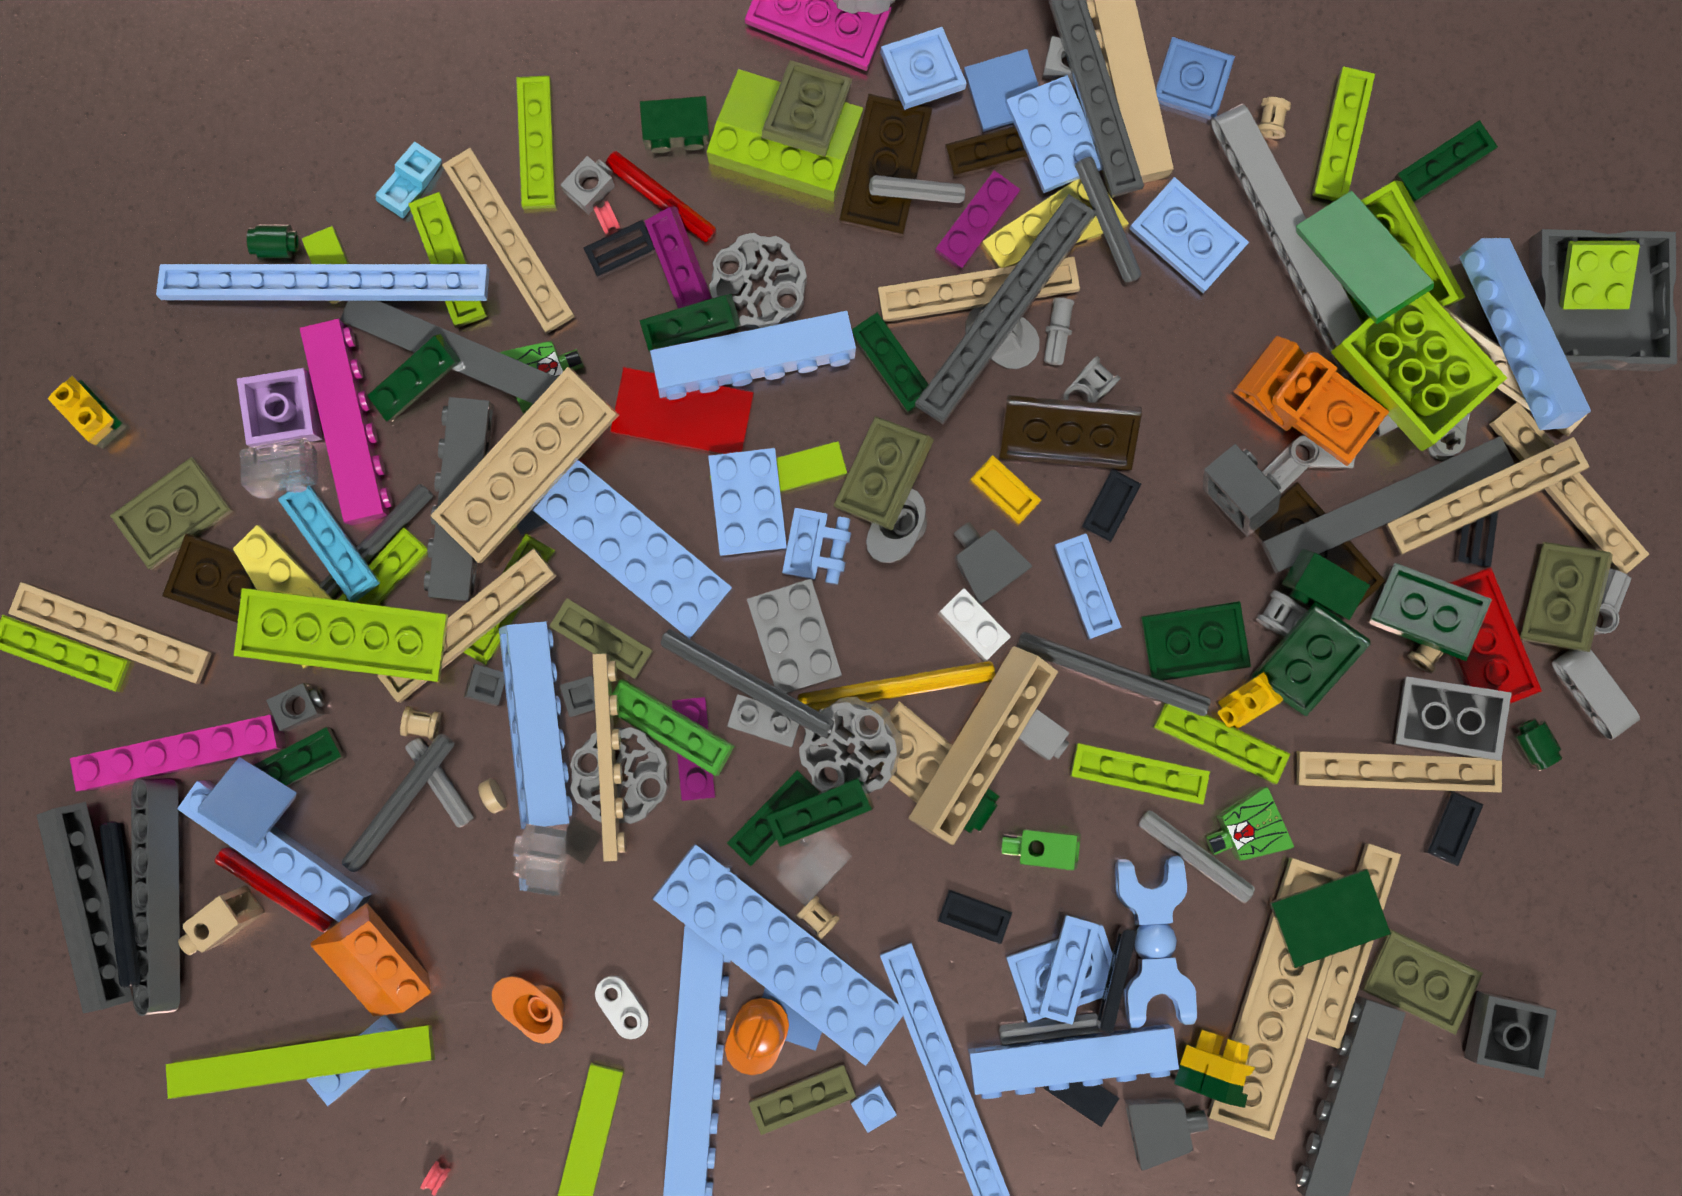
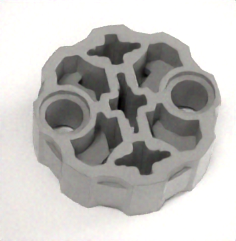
M749 233L739 236L736 242L726 249L719 251L712 263L714 269L712 281L709 284L712 298L729 293L737 295L743 285L745 286L740 296H732L736 309L742 310L744 306L747 307L749 316H740L741 326L734 329L744 332L787 323L797 318L804 306L807 275L803 261L798 259L788 242L777 236L766 237L759 236L756 233ZM759 251L761 262L758 265L757 269L754 270V267L758 262L755 256V252ZM777 251H781L782 260L776 258L773 262L770 261L769 253L776 254ZM727 261H734L739 264V268L733 274H725L721 271L722 265ZM776 273H779L775 281L773 282L772 280L775 277ZM764 277L765 288L759 286L753 292L752 281L759 282ZM784 294H790L796 298V303L790 308H784L779 305V298ZM761 298H763V301L759 306L762 311V316L758 317L756 307L760 302Z
M858 697L840 698L834 704L820 709V713L834 721L831 733L827 737H821L805 728L803 744L799 747L801 764L808 769L812 776V784L823 792L861 776L868 794L876 789H882L897 771L899 754L903 750L901 732L892 723L890 713L880 704H870L861 701ZM865 716L875 717L878 720L879 728L877 730L869 729L864 722ZM850 743L856 746L852 754L847 751ZM877 750H884V751L879 752V753H875V752H874V751H877ZM880 762H884L881 772L872 778L871 775L875 766L879 765ZM832 767L838 774V780L828 779L825 776L824 768Z
M633 727L614 728L620 730V739H632L634 735H637V742L645 747V750H633L632 753H629V746L621 741L620 753L616 760V763H621L624 766L627 759L624 774L629 776L627 781H622V784L617 785L618 798H621L625 787L628 788L624 799L629 808L626 809L624 804V818H619V823L632 824L648 817L649 813L660 802L664 801L670 786L668 783L669 761L664 749L660 748L646 733ZM595 732L573 755L570 764L572 769V784L570 788L575 801L581 804L591 814L593 819L601 822V807L596 803V801H600V794L592 796V792L600 789L598 764L591 773L584 771L581 767V759L587 753L593 754L598 762L597 732ZM648 755V759L639 762L635 772H633L632 769L637 757ZM649 778L657 780L660 784V792L654 798L648 797L643 792V784Z

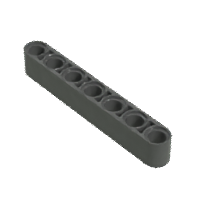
M171 778L138 779L134 782L131 791L132 916L141 979L140 984L133 987V1005L135 1011L140 1016L175 1012L180 1004L178 788L176 782Z

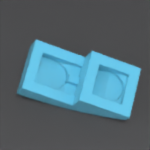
M414 141L395 163V172L375 194L376 201L401 218H404L410 211L408 203L420 198L441 165L442 159Z

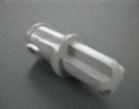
M1060 297L1053 299L1050 326H1047L1045 330L1048 333L1044 361L1050 365H1062L1064 362L1067 338L1072 334L1069 326L1074 301L1071 299Z

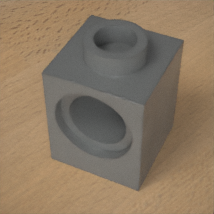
M308 683L297 685L266 700L279 731H290L325 714L321 707L325 705V701L320 690L317 687L313 688L312 684ZM300 696L305 701V710L300 715H296L293 712L292 703Z

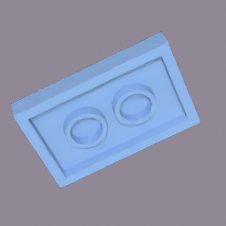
M1068 75L1006 99V106L1043 193L1080 179L1075 163L1085 157H1092L1098 171L1102 170L1084 112Z
M1175 177L1129 228L1203 294L1249 243Z
M775 448L708 456L720 556L786 549Z
M1102 924L1099 925L1078 1006L1101 999L1103 996L1113 954ZM1058 939L1006 956L1028 1023L1045 1018L1039 1016L1038 1012Z

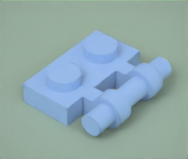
M795 508L782 574L815 580L817 568L819 567L827 569L826 583L838 585L840 572H844L846 564L843 561L846 543H850L851 532H848L851 519L837 517L835 529L826 527L828 514ZM823 538L833 540L830 558L820 557Z

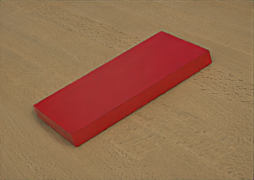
M623 367L615 411L619 416L612 422L610 432L612 434L716 454L743 452L754 392L719 386L720 388L714 392L701 393L700 390L687 392V395L683 398L669 400L667 397H659L654 373Z
M1489 567L1450 582L1453 585L1492 599L1467 661L1453 656L1464 685L1510 692V704L1542 692L1492 568Z

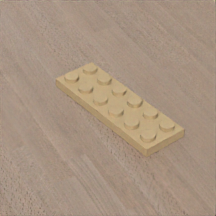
M567 367L432 513L431 517L478 563H482L611 425L619 414L572 368Z

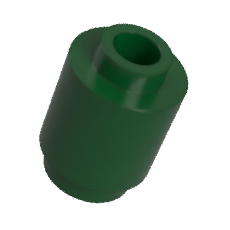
M257 224L255 228H249L247 231L248 252L250 255H257L258 258H292L293 253L299 249L298 233L293 231L291 225Z
M1533 718L1517 727L1519 733L1514 737L1531 765L1535 764L1538 771L1546 769L1562 760L1563 757L1559 752L1561 747L1546 721L1538 722L1536 718Z
M988 788L964 830L970 834L974 829L981 832L998 807L996 802L1000 796Z

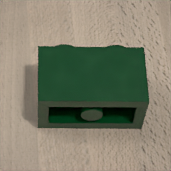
M706 96L640 101L642 138L646 150L651 149L654 153L669 152L671 147L683 146L686 150H699L704 148V145L710 143Z
M1305 549L1301 550L1282 583L1292 589L1290 596L1306 605L1309 604L1310 600L1314 603L1317 602L1335 616L1347 620L1351 619L1370 586L1317 553Z

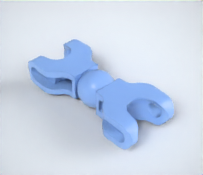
M1180 856L1168 858L1164 864L1163 882L1155 889H1147L1138 883L1133 863L1127 859H1118L1115 864L1116 897L1123 906L1131 910L1134 915L1135 925H1140L1137 929L1134 946L1136 952L1142 958L1138 959L1136 975L1129 980L1124 990L1127 1023L1131 1028L1143 1026L1146 1022L1147 1003L1153 996L1166 994L1173 1001L1176 1017L1179 1022L1184 1025H1193L1197 1019L1196 990L1192 982L1177 969L1176 958L1171 957L1176 950L1177 939L1174 930L1168 924L1173 923V911L1182 902L1187 893L1184 861Z

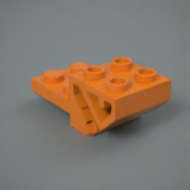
M1279 336L1272 340L1233 391L1285 431H1288L1292 426L1345 466L1352 462L1389 413V410L1337 373L1338 367L1319 353L1310 351L1304 354L1296 342Z

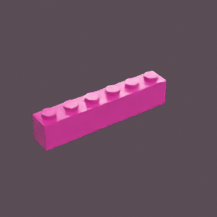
M340 319L301 327L299 329L343 521L352 526L385 518L389 515L388 507L393 505L388 487L383 488L381 475L385 474V468L381 456H376L373 443L378 442L375 426L373 423L368 422L366 411L370 410V402L366 391H361L359 379L363 378V372L359 360L353 357L351 347L356 346L352 328L346 327V324Z
M266 715L70 758L76 792L91 791L138 779H146L234 760L239 757L243 758L287 748L284 731H279L273 715Z

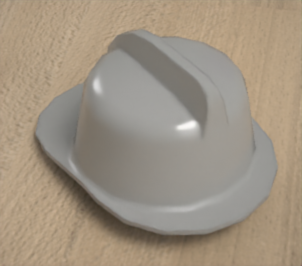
M986 306L974 308L969 313L965 326L966 333ZM1021 317L991 359L1008 369H1019L1028 366L1036 358L1039 351L1040 339L1036 329L1029 321Z
M911 489L893 530L872 523L866 540L867 550L879 562L892 563L901 560L924 535L927 528L926 506L923 497L918 491Z

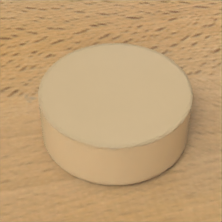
M489 778L479 784L478 791L480 797L491 813L495 814L507 807L505 797L494 779Z

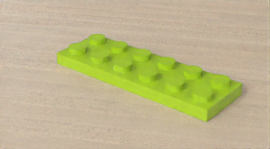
M242 588L234 656L439 682L448 614Z

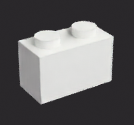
M965 588L938 613L984 662L1011 637Z

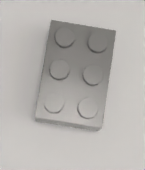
M812 579L747 599L774 687L789 694L842 677Z
M1406 676L1403 681L1394 744L1501 761L1511 693Z

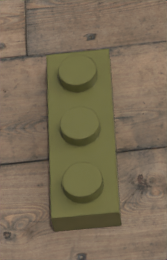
M566 598L549 626L593 654H609L610 661H616V667L634 679H637L653 653V650L568 598Z
M843 1063L750 1100L749 1106L759 1132L763 1135L856 1098V1094Z

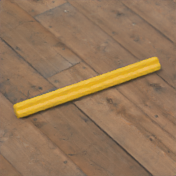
M987 661L801 693L798 695L797 700L819 711L834 704L840 698L858 697L861 701L871 702L992 681L996 674L993 663Z

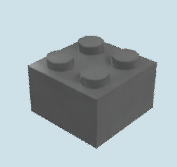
M1234 444L1204 469L1203 490L1248 537L1278 512L1281 497L1279 490L1281 486L1271 474L1267 473L1264 475L1256 466L1258 462L1247 449L1242 451Z
M1477 991L1464 1058L1476 1064L1544 1078L1557 1010L1540 1004Z

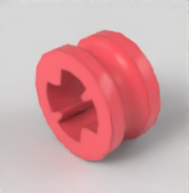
M608 200L604 201L602 207L593 206L605 234L609 233V229L612 227L620 228Z
M436 1160L420 1188L422 1190L428 1188L432 1192L431 1195L436 1196L451 1169L449 1167L441 1168L440 1162Z

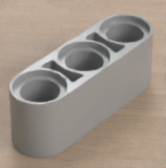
M1569 649L1552 662L1557 675L1597 729L1607 739H1615L1640 720V716L1591 649L1590 653Z

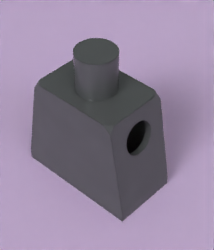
M968 522L953 533L965 548L955 556L954 560L973 598L980 605L1032 567L995 529L990 530L981 537L973 525Z
M1179 1098L1124 1100L1136 1162L1142 1171L1192 1152L1193 1145L1190 1134L1209 1130L1205 1111L1200 1110L1186 1113L1184 1104Z

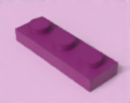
M994 170L935 248V252L962 270L982 244V241L985 240L1018 196L1021 189Z
M669 207L645 220L644 222L677 307L682 308L712 299L677 207Z
M706 697L672 700V708L709 730ZM677 753L682 801L715 798L714 775Z

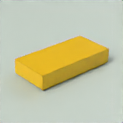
M993 455L970 479L982 493L1017 525L1041 502V499Z

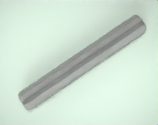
M1148 810L1142 816L1139 826L1239 901L1246 903L1253 896L1255 891L1253 885L1153 811Z

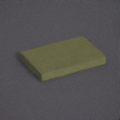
M790 60L764 124L761 138L825 157L849 94L852 78Z
M875 416L833 506L841 511L893 530L934 439L929 435Z
M190 457L115 511L110 517L146 567L153 570L180 550L186 533L198 537L232 513L233 510L194 457Z
M1543 542L1520 638L1524 641L1590 653L1613 554L1606 551Z
M1389 929L1391 934L1384 936L1360 990L1456 1035L1483 973Z

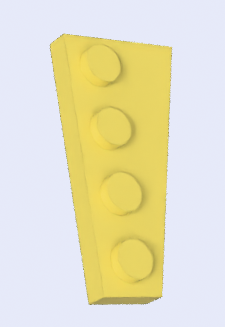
M1081 179L1073 181L982 241V246L997 268L1011 267L1018 264L1068 194L1093 209ZM1110 197L1122 228L1127 227L1128 221ZM1096 216L1076 243L1104 234Z
M256 525L233 548L257 590L332 599L260 525ZM302 665L303 669L307 668L308 665Z

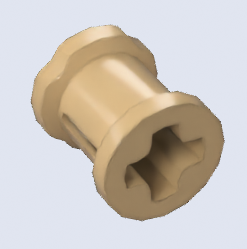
M1278 97L1263 98L1261 101V106L1263 107L1261 122L1257 126L1265 138H1284L1286 130L1283 126L1286 111L1290 110L1291 103Z
M1420 644L1416 651H1411L1407 656L1417 667L1432 674L1435 670L1434 665L1443 655V652Z
M406 706L401 720V736L414 734L428 737L429 740L434 741L439 733L441 713L434 711L433 714L413 711V707Z
M817 895L795 916L798 920L803 919L817 933L816 938L819 940L840 920L837 915L833 916L819 903Z

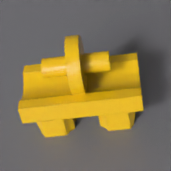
M1263 672L1220 699L1218 703L1222 708L1218 711V715L1227 727L1230 728L1235 725L1238 729L1283 701V698L1272 689L1267 676Z

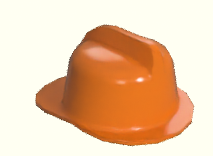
M514 976L502 978L495 983L492 990V1001L496 1010L528 1038L545 1044L553 1042L560 1036L563 1030L562 1017L565 1015L562 998L557 991L545 985L535 986L523 978Z
M758 998L750 1000L741 1007L736 1015L725 1045L727 1060L733 1068L748 1075L763 1074L772 1068L785 1042L789 1028L788 1017L782 1006L771 999Z

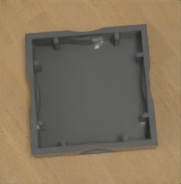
M1542 229L1529 239V281L1572 370L1663 371L1677 364V317L1673 303V291L1676 281V232L1626 231L1606 234L1591 230ZM1569 241H1636L1640 244L1629 309H1562L1559 306Z

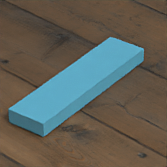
M302 480L278 498L281 505L350 602L358 601L380 584L377 577L308 481Z

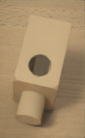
M247 885L222 894L183 924L186 934L179 938V946L188 955H192L197 950L203 953L228 940L264 914L265 911Z

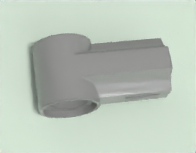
M1609 570L1599 612L1603 616L1604 621L1601 628L1596 626L1594 635L1611 633L1618 626L1620 619L1618 612L1632 579L1627 574L1618 570Z

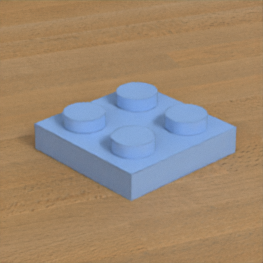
M943 27L881 46L880 54L904 110L965 90L966 80Z

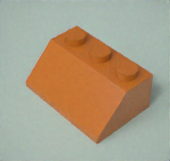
M365 903L310 943L311 947L373 1017L403 1013L431 993L428 973L368 903Z

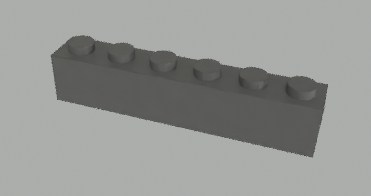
M449 397L448 406H443L441 421L442 425L446 426L445 439L441 438L438 445V457L442 459L441 472H436L434 482L435 491L439 492L438 505H433L431 515L490 452L494 405L490 401ZM431 517V524L435 525L434 538H430L428 541L427 555L428 558H432L431 571H426L424 590L428 591V597L432 599L468 602L475 595L478 562Z
M86 802L58 807L37 814L83 1014L133 1001L130 988H124L119 985L108 892Z
M1358 996L1357 1002H1354L1348 1020L1350 1024L1347 1034L1343 1036L1340 1048H1337V1054L1340 1055L1336 1068L1332 1067L1328 1074L1327 1087L1330 1088L1326 1100H1322L1317 1109L1316 1118L1319 1120L1316 1132H1312L1307 1141L1306 1152L1309 1153L1305 1166H1300L1296 1176L1297 1191L1303 1196H1349L1404 1021L1405 1012Z

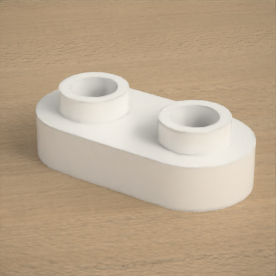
M614 975L601 980L596 987L595 998L618 1034L626 1039H636L642 1036L648 1028L649 1015L628 983L623 978ZM609 988L616 989L618 992L617 999H608L606 990ZM626 1017H635L637 1026L634 1028L627 1027L625 1024Z

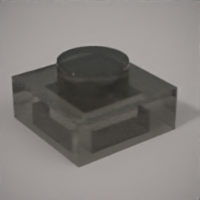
M574 817L557 842L556 847L582 864H585L601 840L602 834Z

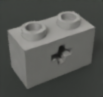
M737 694L727 727L789 747H793L800 724L761 702Z

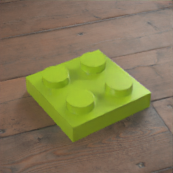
M1569 241L1559 306L1562 309H1629L1640 244L1636 241Z

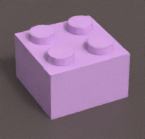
M299 368L237 378L246 445L255 450L323 440L319 412L309 371Z

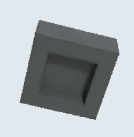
M477 664L472 665L464 698L498 706L505 684L504 672Z
M593 675L560 685L570 718L595 710Z

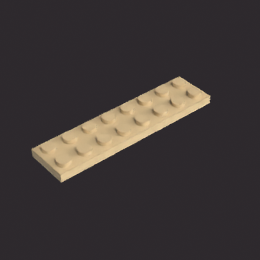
M1289 858L1276 900L1344 875ZM1273 912L1231 1039L1250 1046L1246 1064L1255 1067L1252 1074L1246 1076L1243 1093L1248 1094L1245 1108L1212 1099L1207 1113V1117L1272 1140L1275 1138L1333 957L1331 955L1297 968L1292 967Z

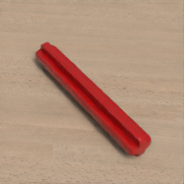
M613 151L609 155L605 163L620 178L662 210L669 207H677L684 227L702 241L708 242L714 236L716 228L709 221L618 151Z
M222 848L215 858L217 865L320 932H326L333 924L334 919L230 848Z

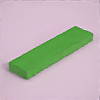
M625 679L619 680L612 695L618 696L619 715H616L617 717L714 776H719L735 747L734 745Z

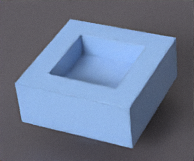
M880 1084L850 1101L867 1133L897 1116Z

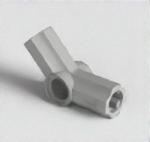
M1300 436L1288 444L1285 450L1262 473L1264 475L1267 473L1271 474L1280 484L1281 489L1279 491L1282 493L1307 468L1351 469L1354 467L1355 458L1348 466H1345L1308 437ZM1297 445H1304L1308 449L1309 459L1307 461L1297 457L1295 452Z

